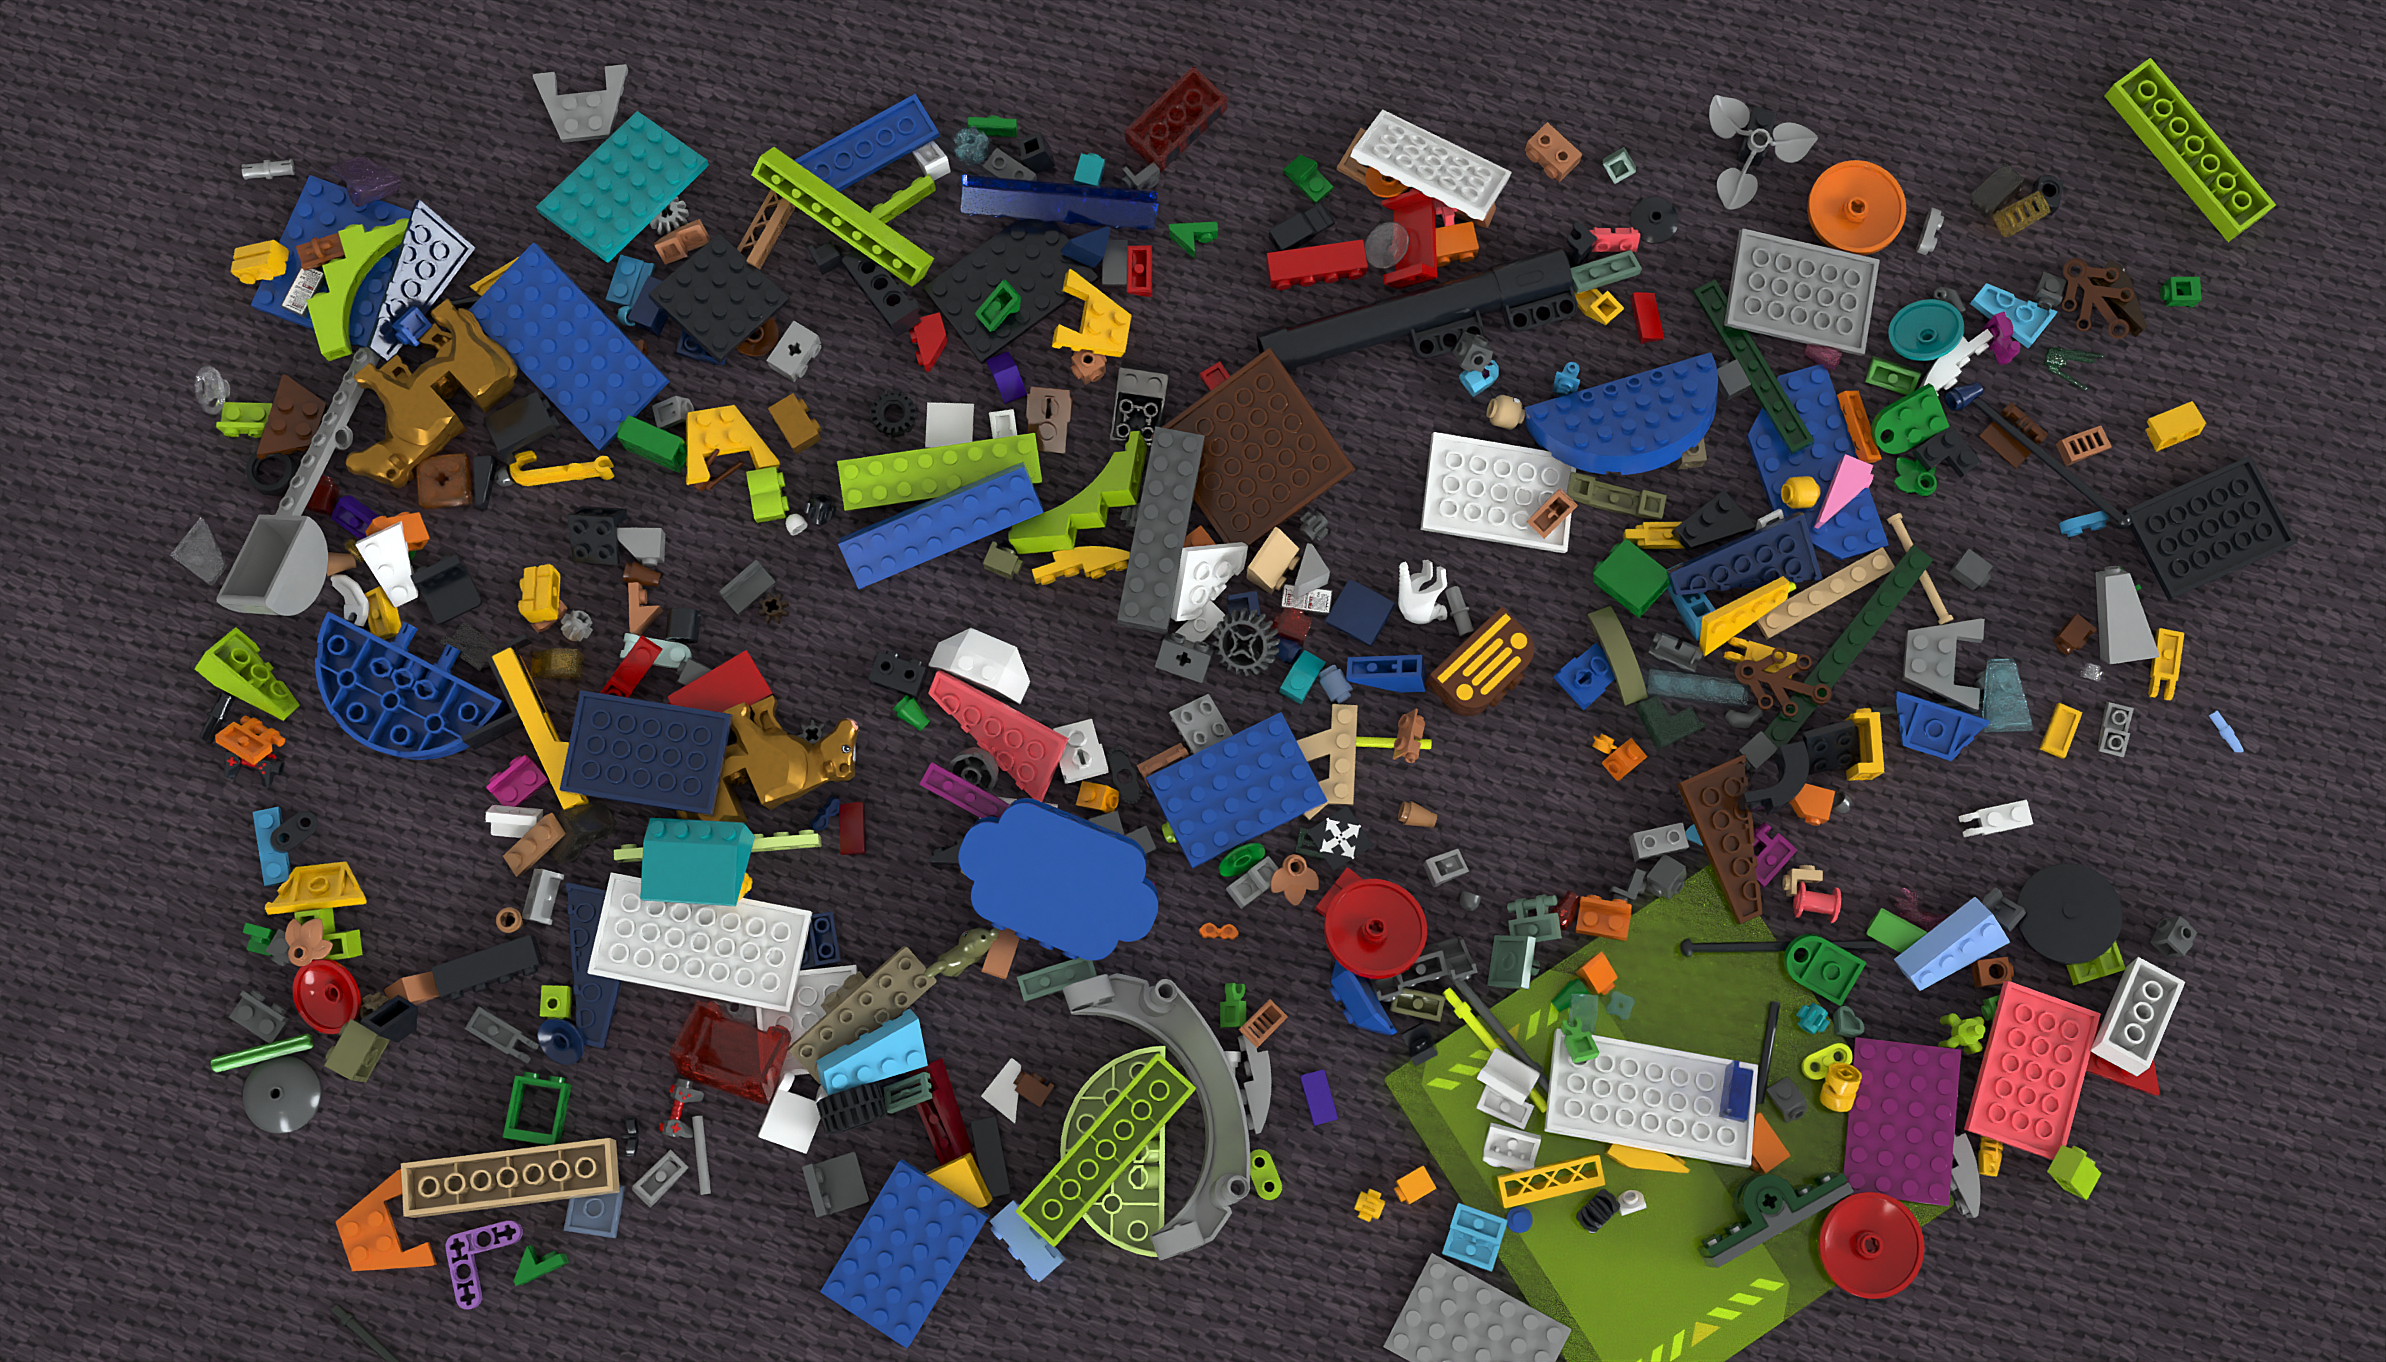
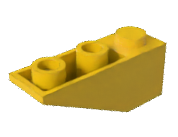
M1609 1143L1603 1153L1625 1168L1683 1174L1690 1171V1169L1684 1166L1686 1162L1674 1154L1670 1157L1663 1152Z

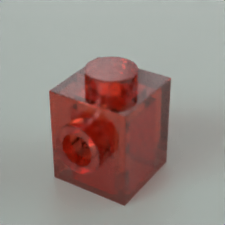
M1290 607V610L1284 608L1282 614L1277 613L1273 627L1278 630L1276 635L1297 641L1299 645L1303 646L1313 618L1304 615V611L1298 608Z

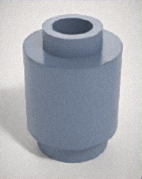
M1332 665L1318 674L1321 679L1319 682L1331 702L1337 700L1339 704L1351 697L1349 692L1353 688L1342 670L1338 669L1336 665Z

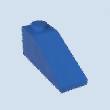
M1423 655L1348 657L1346 679L1348 682L1400 693L1425 692L1426 667Z

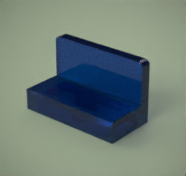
M1733 1060L1725 1069L1719 1117L1744 1123L1747 1121L1754 1071L1740 1068V1061Z

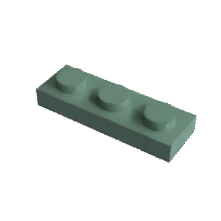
M1632 250L1570 268L1573 289L1576 294L1639 275L1642 271Z
M1079 957L1018 976L1017 980L1024 1002L1062 991L1068 985L1096 977L1097 974L1092 960Z

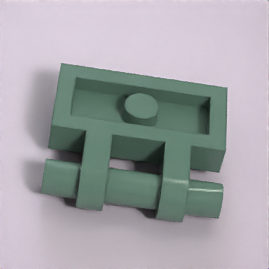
M1543 894L1536 896L1535 899L1527 900L1526 898L1516 899L1515 902L1508 903L1507 909L1509 913L1516 912L1517 919L1508 921L1510 936H1530L1536 938V942L1561 939L1558 913L1549 914L1548 912L1549 906L1557 905L1556 896ZM1536 909L1537 916L1528 917V911Z

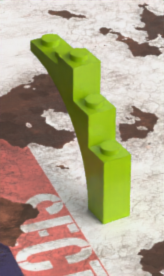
M408 218L399 219L395 224L388 226H376L369 232L362 224L348 225L344 230L338 231L346 258L332 259L328 264L322 265L330 292H320L313 295V298L306 299L321 354L328 361L353 354L350 344L349 323L356 293L374 265L388 252L401 245L409 221Z

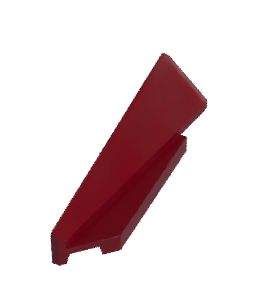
M943 1058L928 1063V1066L910 1071L908 1073L910 1077L922 1072L930 1074L928 1083H931L929 1092L932 1093V1098L916 1104V1107L941 1166L967 1153H971L978 1167Z

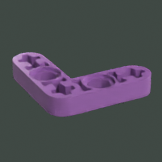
M504 1221L457 1233L447 1239L445 1244L456 1302L461 1308L474 1309L482 1301V1291L474 1254L518 1242L523 1234V1229L518 1222ZM508 1225H510V1228L516 1229V1233L512 1235L511 1240L509 1236L499 1237L500 1243L497 1244V1235L494 1228H497V1233L506 1231ZM483 1231L488 1232L491 1236V1242L486 1247L478 1243V1235ZM457 1238L459 1242L465 1243V1247L461 1248L462 1256L468 1255L467 1260H459L457 1262L454 1260V1258L460 1257L459 1251L452 1248V1245L456 1244ZM462 1264H467L471 1269L470 1276L466 1279H461L457 1274L458 1267ZM473 1281L474 1285H470L468 1288L471 1294L475 1293V1298L471 1300L472 1304L469 1305L468 1301L463 1300V1296L467 1295L466 1287L460 1288L459 1284Z

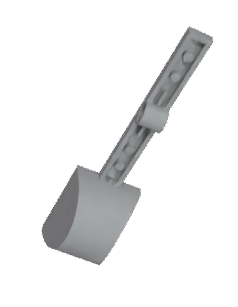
M368 347L359 348L355 353L354 360L349 370L343 376V381L333 396V401L327 413L323 416L322 423L317 433L313 436L312 443L306 455L303 456L296 475L291 479L290 487L284 498L280 501L276 514L258 515L217 596V602L221 606L240 613L291 616L307 609L320 593L328 567L327 543L319 525L310 517L301 515L334 449L344 450L352 444L353 434L347 423L364 391L353 376L369 363L376 367L380 359Z

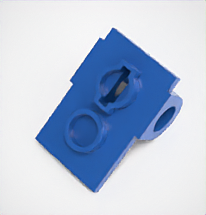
M1597 643L1577 659L1574 657L1553 677L1583 711L1606 691L1605 687L1615 680L1605 652Z

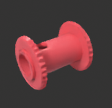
M1800 882L1797 886V894L1794 895L1793 900L1795 917L1799 918L1804 910L1828 914L1830 923H1834L1838 918L1841 908L1840 889L1835 887L1832 895L1806 891L1805 883Z

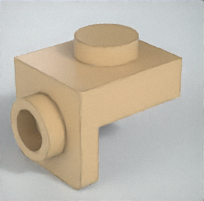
M1800 865L1799 869L1787 871V875L1783 876L1782 882L1783 890H1786V896L1792 897L1797 894V882L1817 884L1823 881V871L1815 870V866Z

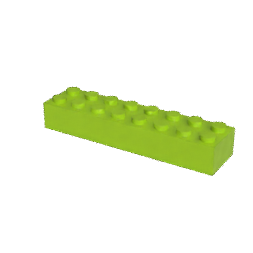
M2151 58L2116 82L2104 95L2228 242L2276 206Z
M1035 433L837 461L845 511L934 499L1021 462H1024L1032 483H1042Z
M1157 1053L1015 1212L1050 1245L1056 1247L1193 1094L1196 1087Z

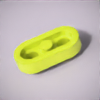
M1832 1044L1805 1057L1801 1065L1802 1072L1811 1080L1822 1079L1826 1077L1830 1064L1841 1062L1850 1065L1853 1058L1852 1051L1845 1044ZM1835 1052L1840 1053V1061L1834 1059L1833 1055ZM1812 1062L1818 1065L1816 1072H1813L1810 1068Z

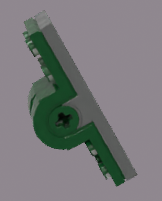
M1826 1171L1813 1178L1815 1183L1802 1184L1794 1189L1787 1179L1776 1175H1754L1745 1178L1736 1187L1732 1204L1741 1222L1738 1223L1736 1221L1724 1228L1725 1233L1721 1235L1712 1234L1701 1240L1703 1245L1697 1248L1700 1255L1704 1256L1702 1258L1707 1267L1718 1268L1853 1193L1854 1191L1849 1182H1846L1848 1180L1844 1173H1834V1171L1828 1173Z

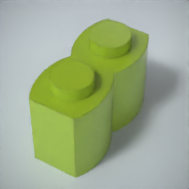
M776 466L746 472L755 521L761 523L786 518L785 511H789L790 508L787 496L782 495L781 487H785L783 472L778 473Z

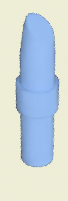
M2218 710L2210 714L2209 717L2218 728L2222 738L2228 742L2235 752H2243L2244 750L2235 736V732L2225 722Z

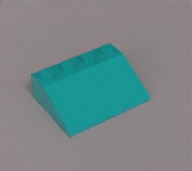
M650 818L643 842L640 899L643 901L736 906L755 836L744 823Z

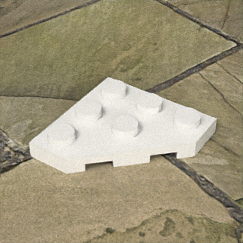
M1238 542L1183 548L1171 618L1175 621L1198 618L1203 613L1201 609L1210 599L1214 601L1227 587L1225 583L1234 574L1238 576L1244 569L1248 545Z

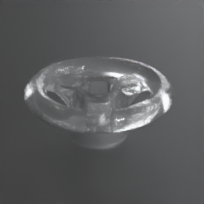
M209 365L201 367L195 378V393L201 408L206 413L215 415L222 410L225 398H228L230 394V386L227 380L222 379L217 369ZM203 379H204V383H205V387H204L205 393H204V394H203ZM217 398L214 407L208 405L212 399Z

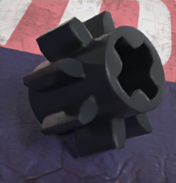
M816 494L813 498L810 497L809 501H806L804 513L809 514L808 518L812 523L824 525L835 516L837 506L831 505L832 499L829 496Z

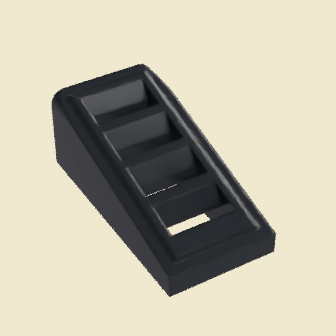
M493 455L473 458L475 503L482 511L488 508L495 479L494 475L498 465V461Z

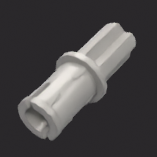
M1454 586L1447 589L1445 593L1452 611L1450 616L1454 617L1459 636L1475 632L1467 612L1469 607L1465 606L1460 588Z

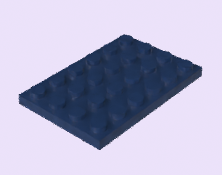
M580 690L560 791L713 816L732 715Z

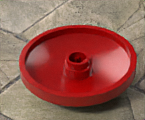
M1365 879L1347 885L1333 898L1325 915L1324 935L1330 952L1347 970L1366 978L1385 979L1405 972L1417 961L1426 943L1427 922L1420 904L1407 890L1386 880Z
M1862 1192L1841 1199L1826 1213L1818 1233V1253L1825 1272L1841 1289L1854 1296L1880 1299L1901 1292L1915 1279L1924 1258V1238L1917 1219L1900 1201L1882 1193Z

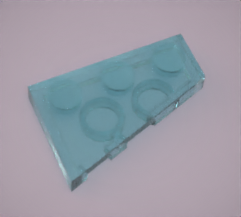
M2013 659L1987 660L1982 718L1990 720V723L1986 728L1982 729L1983 732L2034 730L2016 662Z

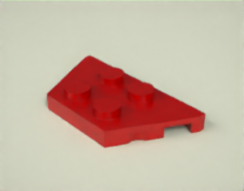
M2102 1022L2098 1023L2095 1038L2098 1034ZM2090 1053L2086 1072L2154 1096H2159L2160 1091L2154 1058L2150 1068L2135 1076L2095 1053Z

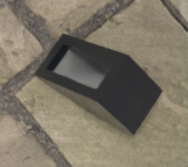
M397 995L363 1018L361 1024L381 1037L400 1042L417 1030L418 1006Z

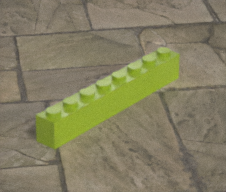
M773 147L760 156L751 174L757 180L911 287L925 277L934 260L932 256L777 148Z

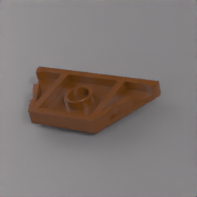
M282 374L256 453L257 459H266L265 455L280 452L281 455H287L295 451H308L312 438L317 433L322 423V418L326 413L327 405L323 400L285 374Z

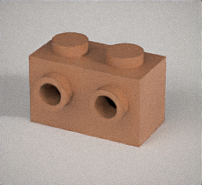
M1548 122L1527 141L1525 147L1527 157L1534 163L1538 162L1544 168V172L1551 179L1555 178L1559 182L1579 164L1582 153Z

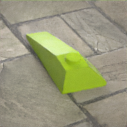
M235 627L205 652L195 670L214 686L284 721L300 704L284 682L277 681L271 673L273 670L272 665L269 662H263L258 655L260 649L256 643Z

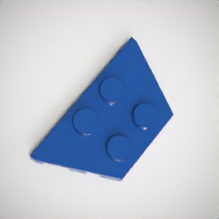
M1897 690L1895 691L1901 745L1952 761L1960 753V750L1974 740L1973 737L1990 723L1988 719Z

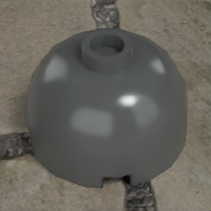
M971 747L961 750L953 757L948 771L990 793L998 780L999 768L995 758L988 751L982 748Z

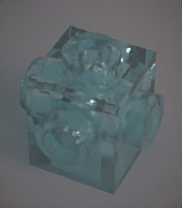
M975 126L969 129H962L954 138L955 148L953 150L959 160H964L969 168L982 162L989 156L988 144L990 142L983 131L978 132Z

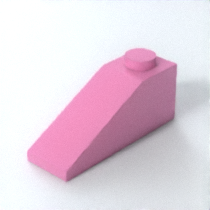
M1846 454L1842 457L1815 522V528L1819 529L1864 488H1869L1874 477L1873 474H1870L1873 465Z

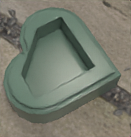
M1841 1006L1834 1011L1835 1035L1855 1038L1864 1032L1863 1022L1858 1017H1855L1851 1008Z

